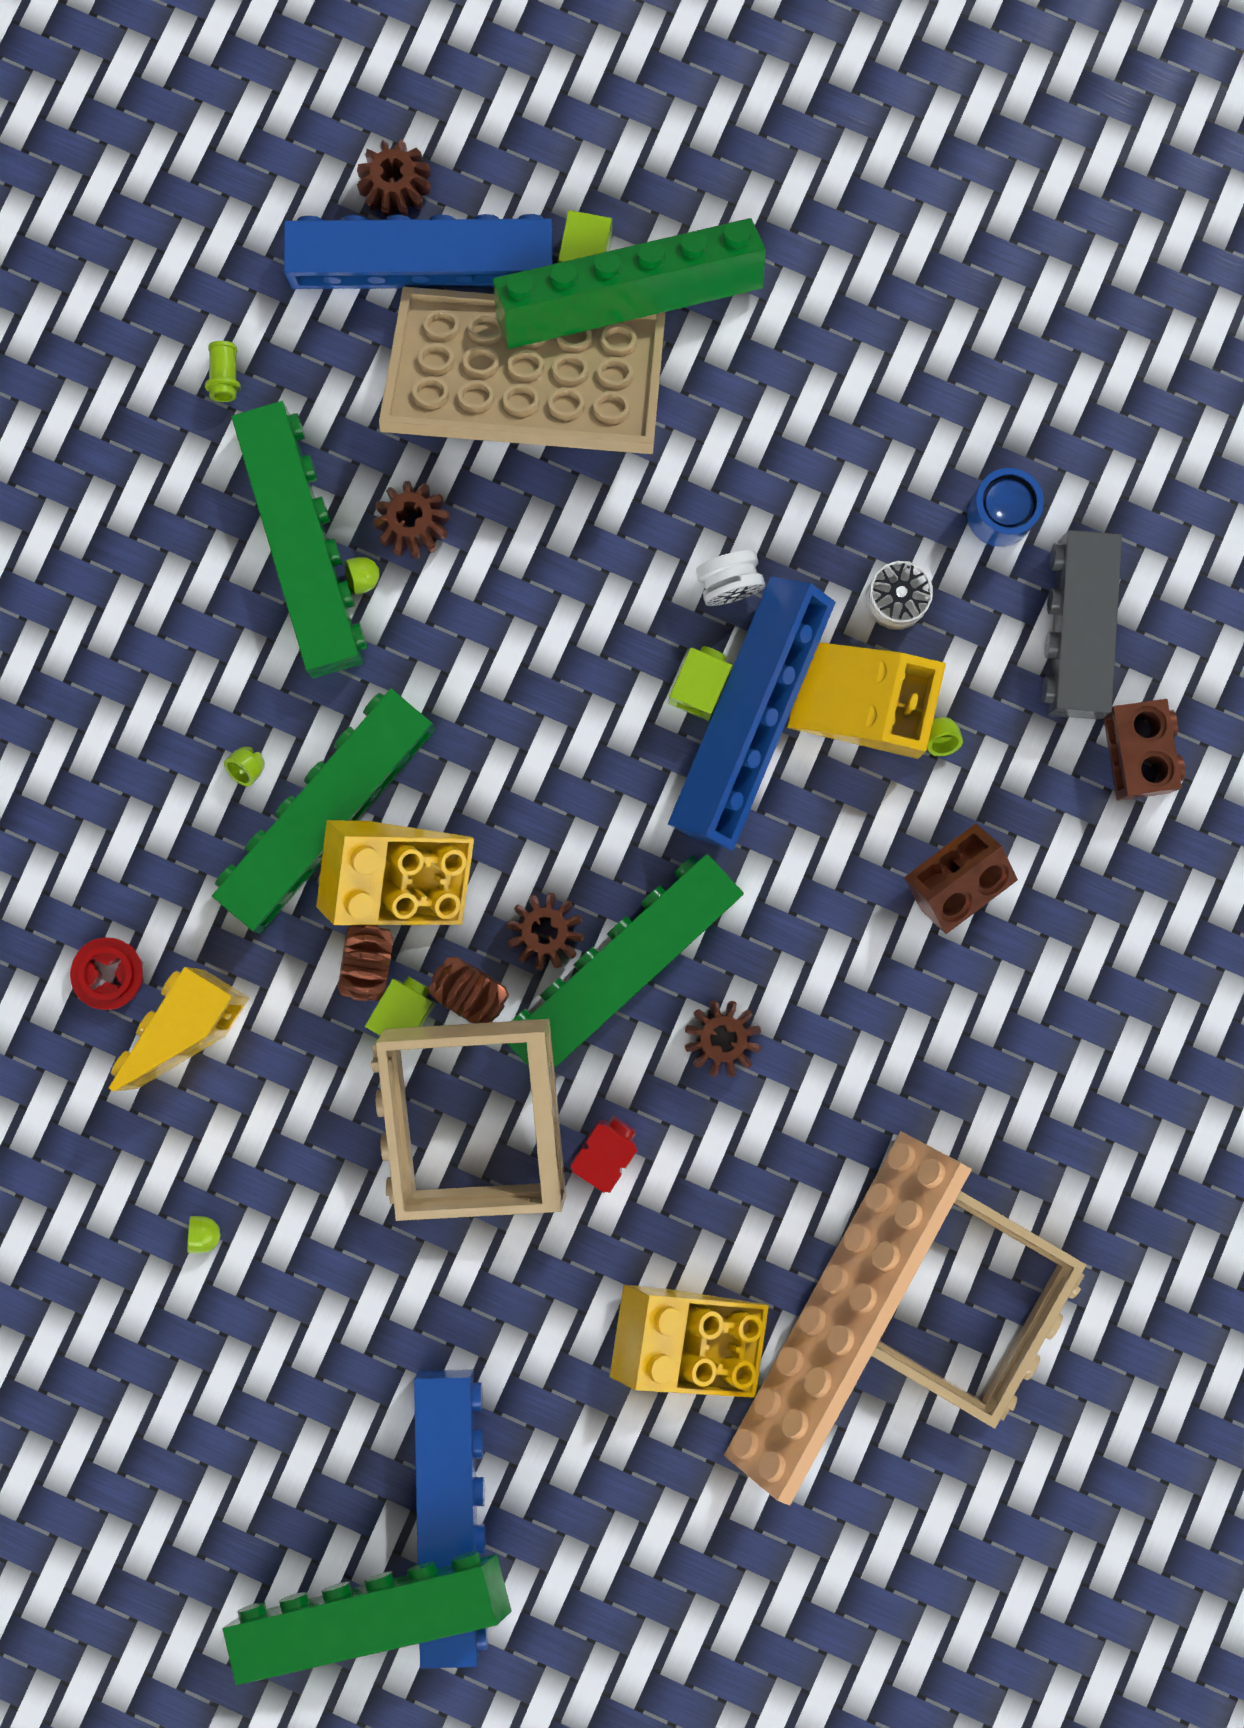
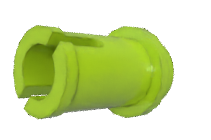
M229 341L211 342L208 345L209 379L205 382V389L209 392V397L214 401H234L236 394L241 390V384L236 380L237 346Z

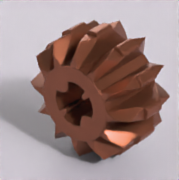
M383 139L380 143L381 152L376 153L367 149L365 157L368 163L358 164L357 167L358 177L361 178L358 181L357 188L361 196L367 197V207L371 211L381 208L382 215L385 218L391 216L394 210H399L400 215L408 216L407 207L409 206L421 210L423 207L421 196L430 195L431 184L427 180L431 176L429 164L422 162L421 151L416 147L407 152L406 143L401 139L394 149H390L389 144Z
M405 481L402 486L404 493L400 495L397 494L395 489L388 487L386 492L391 502L377 501L375 507L382 516L373 520L375 529L383 531L379 537L381 544L388 546L394 543L393 552L398 557H401L407 547H409L413 559H418L421 554L419 547L423 545L426 546L429 552L435 553L437 548L432 537L446 539L448 535L447 530L441 526V524L450 521L449 512L440 509L444 504L443 497L440 494L430 496V488L425 483L419 486L416 493H414L411 482ZM416 513L418 518L415 519V526L407 527L405 522L408 521V514Z
M548 893L546 907L544 908L540 907L539 899L535 894L530 895L529 902L534 909L532 912L528 913L519 904L514 908L515 912L524 918L523 923L516 921L507 922L508 929L522 932V936L510 939L508 944L511 948H517L526 943L527 947L518 957L522 963L528 961L531 955L536 952L535 968L537 970L543 969L545 955H550L552 965L558 969L562 966L557 954L558 951L562 949L572 959L577 955L575 950L568 946L566 942L567 940L583 941V934L568 930L569 927L582 923V918L580 915H574L564 919V916L570 911L572 903L566 900L557 911L554 910L556 895L554 893ZM549 919L551 920L552 928L558 930V934L554 940L549 937L550 943L541 944L540 937L533 933V929L537 923L542 926L541 920Z
M351 925L347 929L338 982L341 996L351 997L353 1000L364 1002L367 1000L379 1001L386 989L393 937L389 929L380 928L378 925Z
M447 957L433 974V980L428 987L431 996L436 1001L470 1023L493 1022L504 1009V1003L509 996L506 987L501 985L500 982L459 957Z
M711 1001L709 1005L713 1018L709 1020L703 1011L697 1009L694 1012V1016L704 1024L702 1029L693 1025L685 1027L686 1033L699 1035V1041L685 1044V1050L687 1052H693L700 1048L703 1050V1053L693 1062L697 1068L703 1066L709 1058L713 1059L709 1068L710 1076L716 1077L719 1073L721 1062H725L728 1076L734 1077L736 1076L734 1059L737 1058L745 1068L752 1066L751 1060L743 1054L744 1049L760 1052L761 1045L747 1042V1036L761 1033L760 1026H752L744 1029L743 1024L752 1016L750 1010L742 1012L737 1020L733 1018L737 1005L735 1001L728 1002L725 1016H721L718 1002ZM720 1025H723L726 1032H733L735 1035V1042H729L732 1048L726 1052H722L720 1046H712L710 1042L711 1034L717 1035L714 1029Z

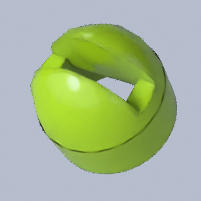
M356 557L344 561L347 581L353 595L368 592L376 586L379 580V568L374 561L367 557Z
M943 716L934 718L927 745L928 751L934 756H947L956 752L963 744V738L958 725L951 718Z
M240 747L225 759L224 767L233 780L248 787L261 776L265 762L260 752L253 753L252 747Z
M190 1216L187 1253L202 1254L211 1251L217 1246L221 1234L219 1226L214 1220L204 1216Z

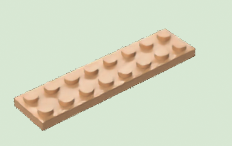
M902 1131L897 1136L724 1454L729 1461L772 1497L789 1506L972 1170L961 1162Z

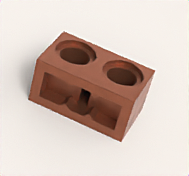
M1168 699L1113 706L1112 713L1103 719L1116 800L1170 794L1181 789V781H1184L1186 773L1185 763L1182 755L1176 753L1174 737L1178 734V721L1174 710H1169ZM1136 717H1142L1149 722L1151 726L1149 738L1141 737L1135 731L1134 720ZM1143 761H1149L1157 767L1159 776L1156 783L1149 782L1143 777L1141 772Z
M976 823L904 877L921 911L945 934L949 933L1018 881L1002 845Z

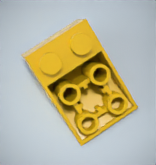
M819 642L792 707L787 728L919 759L927 750L946 663L901 652Z
M326 820L316 907L333 925H462L474 838L373 821Z
M184 967L181 973L178 971L173 972L161 991L165 998L156 1013L152 1010L148 1012L139 1024L136 1034L140 1038L131 1052L124 1051L115 1062L111 1070V1075L115 1078L110 1084L109 1089L114 1092L138 1089L226 1037L250 997L204 969Z
M623 1285L610 1378L638 1391L755 1398L769 1305L666 1288Z

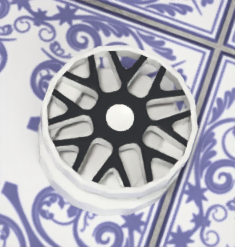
M741 550L724 554L708 560L696 568L698 581L705 585L706 590L703 591V598L707 606H718L739 601L765 588L763 575L757 573L755 568L758 565L755 551Z
M895 561L884 565L875 574L866 593V605L870 615L878 624L888 629L902 630L913 626L926 613L932 601L933 586L928 574L920 566L909 561ZM913 569H917L920 572V574L913 571Z

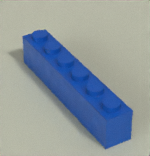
M490 214L477 215L474 219H455L449 215H434L429 220H411V218L404 215H391L386 217L385 220H367L357 215L345 216L341 220H323L317 216H301L297 221H285L284 273L291 289L493 288V278L554 264L552 219H544L536 214H524L519 216L518 219H499L497 216Z
M772 576L768 581L668 821V825L695 840L731 851L735 848L836 603L813 584Z
M474 1369L419 1371L414 1378L418 1565L435 1561L436 1567L439 1568L452 1565V1558L467 1552L479 1551V1554L486 1553L485 1524L477 1525V1506L485 1505L484 1477H476V1459H482L484 1456L483 1430H475V1411H482L483 1388L482 1382L474 1383ZM488 1628L419 1643L420 1669L477 1667L480 1650H488Z

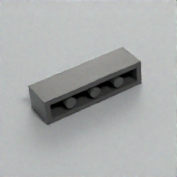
M1068 530L1058 541V544L1054 543L1052 546L1050 569L1056 571L1055 588L1051 587L1049 590L1047 612L1054 615L1053 632L1048 631L1044 647L1045 658L1051 659L1050 676H1045L1042 684V702L1048 703L1047 716L1101 720L1112 713L1122 534Z

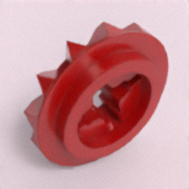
M98 938L84 945L75 955L70 969L71 985L75 994L86 1005L100 1010L119 1009L136 998V994L144 982L142 968L144 962L139 958L134 947L117 938ZM121 960L117 965L118 968L115 971V975L118 978V982L122 985L105 982L103 985L95 988L100 983L99 979L102 977V973L99 970V966L94 962L111 966Z

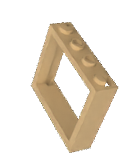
M550 1019L384 1029L376 1041V1045H372L373 1060L371 1067L374 1073L379 1072L381 1089L376 1091V1112L378 1117H384L386 1133H383L381 1136V1156L383 1161H389L391 1177H388L386 1180V1196H389L390 1204H394L396 1221L562 1212L566 1198ZM527 1042L540 1183L416 1190L401 1050Z
M960 1191L954 1204L1058 1265L982 1400H979L880 1340L871 1356L995 1429L1000 1419L1004 1421L1009 1410H1014L1018 1399L1014 1394L1022 1380H1029L1035 1373L1040 1362V1356L1037 1353L1046 1338L1052 1339L1059 1330L1063 1321V1315L1060 1312L1067 1299H1074L1080 1292L1081 1288L1078 1286L1085 1276L1083 1271L1086 1264Z

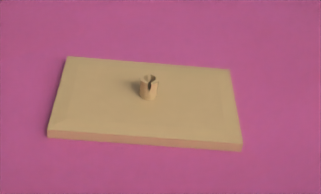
M403 287L379 418L380 432L653 454L666 312L508 349L496 317L494 294Z

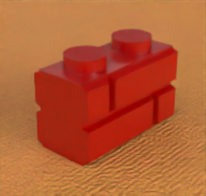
M612 1116L609 1122L599 1120L588 1136L586 1143L582 1145L572 1161L570 1167L573 1173L603 1193H610L622 1175V1168L626 1169L637 1152V1145L635 1139H633L636 1130L615 1116Z

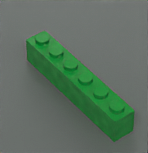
M752 218L496 277L493 278L496 317L507 348L512 349L763 289L766 249Z
M279 401L232 415L231 418L306 671L314 679L364 664L361 650L368 649L361 624H352L348 608L355 606L354 598L348 581L340 582L336 566L342 565L343 562L335 538L328 540L323 524L329 523L330 518L323 497L315 498L311 482L318 481L310 454L303 456L298 441L306 438L298 413L290 415L284 402Z
M390 688L385 695L378 693L371 699L363 711V714L366 715L364 720L355 730L349 727L339 736L333 746L337 751L326 764L322 761L318 762L308 772L304 779L307 786L296 798L291 795L282 802L274 814L278 818L267 832L264 830L257 832L244 849L248 853L237 867L233 864L229 865L215 881L218 889L212 894V897L251 931L261 934L321 865L326 820L358 821L436 731L431 721L393 689Z
M708 854L700 860L694 855L688 858L674 872L678 880L668 890L665 891L659 885L640 903L645 908L644 912L633 922L627 916L624 917L607 933L612 940L600 952L594 947L590 948L573 964L578 972L564 983L559 977L539 995L545 1002L531 1014L525 1008L512 1020L550 1019L554 1069L744 895L743 891ZM527 1042L507 1043L529 1067Z
M479 1551L467 1552L452 1558V1565L437 1568L435 1561H430L409 1568L407 1570L408 1575L393 1578L392 1572H384L365 1579L364 1586L350 1588L349 1582H342L321 1591L322 1596L308 1599L307 1592H300L279 1601L280 1606L266 1609L265 1602H259L239 1609L237 1611L238 1618L222 1628L236 1686L497 1626L512 1612L497 1554L480 1558Z

